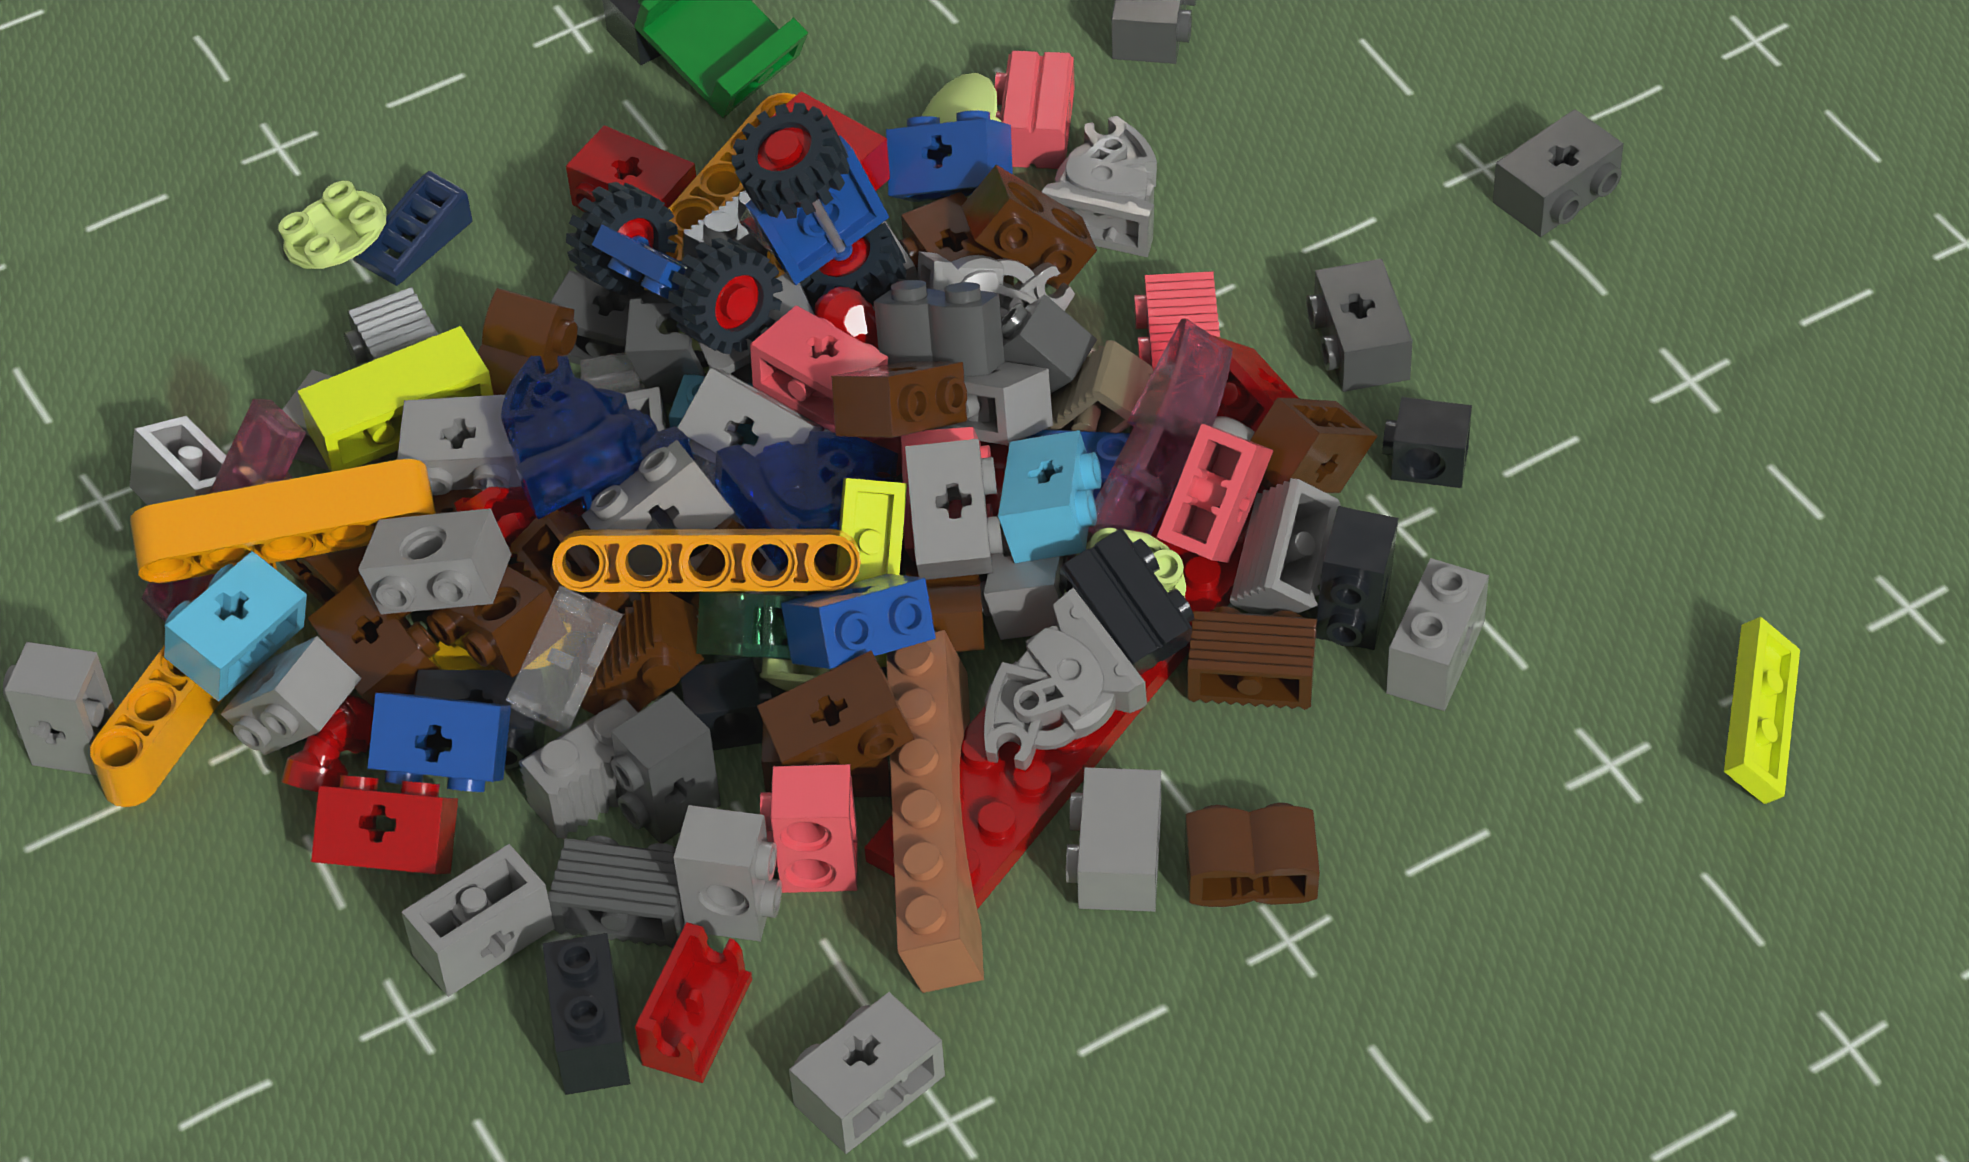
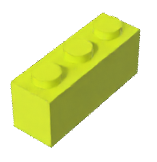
M459 326L331 378L321 380L316 384L298 390V395L307 431L330 471L333 472L355 468L398 451L404 400L493 395L489 370L462 327Z

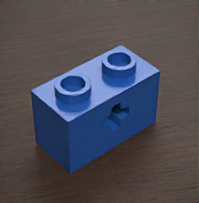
M975 110L956 113L957 121L940 123L939 117L920 116L908 118L907 127L886 129L890 170L888 196L911 202L939 200L962 191L965 197H968L995 165L1013 174L1011 125L990 119V112Z
M884 574L851 583L844 589L822 591L781 603L792 664L832 669L871 650L874 656L936 639L926 579L923 577Z
M391 692L376 693L368 769L386 770L385 782L402 784V781L423 782V775L448 777L447 789L485 792L486 781L495 782L504 779L511 705ZM441 726L442 737L452 739L451 751L440 752L437 759V749L427 747L428 735L438 734Z

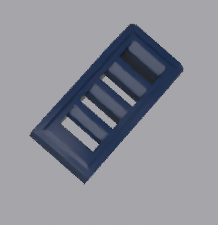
M432 171L426 172L413 184L388 214L386 225L378 239L364 252L355 256L356 262L398 286L473 222L467 193ZM425 219L428 223L424 224L421 221ZM407 234L414 240L411 242L405 239L404 236ZM391 248L401 254V256L397 260L385 252Z

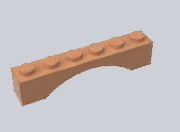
M945 630L935 632L936 639L886 653L887 681L915 738L898 747L890 754L897 950L922 993L984 980L981 923L967 860L960 799L961 745L965 730L970 723L968 673Z

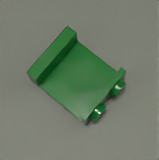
M638 0L640 9L634 28L722 118L727 116L800 55L809 33L794 17L779 29L752 0Z

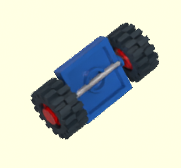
M794 103L793 111L789 112L786 105L781 104L775 106L776 116L769 118L766 111H763L757 115L761 124L755 128L748 123L742 129L747 140L736 139L733 146L737 155L732 156V165L751 199L745 206L784 272L795 285L801 284L814 307L822 295L827 294L836 287L852 288L860 292L864 299L874 306V301L890 291L892 284L899 282L898 279H906L907 270L903 265L906 261L891 231L884 222L889 218V215L854 150L841 135L838 136L828 116H824L821 110L814 106L808 111L804 103Z
M618 182L608 183V191L599 186L592 191L595 198L594 202L583 198L578 204L585 211L580 218L572 214L569 224L576 227L577 231L576 233H566V243L574 247L567 254L569 260L577 264L574 268L581 275L619 295H628V289L634 293L644 291L645 287L668 299V301L677 305L669 311L671 318L679 322L676 326L680 331L712 350H718L723 354H731L732 348L738 352L748 349L746 339L753 342L761 335L759 329L762 325L770 328L776 321L768 315L771 309L780 311L782 301L774 297L773 294L783 291L782 281L774 278L779 274V271L775 265L769 263L770 259L730 238L727 241L722 238L711 239L712 247L702 242L695 247L698 254L696 259L687 254L682 261H679L665 254L666 252L675 253L677 243L668 239L669 236L678 234L677 225L669 221L674 215L669 208L663 206L664 202L627 183H624L623 186Z

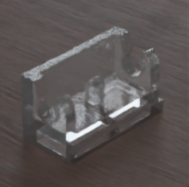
M559 586L508 694L506 701L512 703L510 707L525 716L554 728L562 734L567 733L623 614L563 586Z

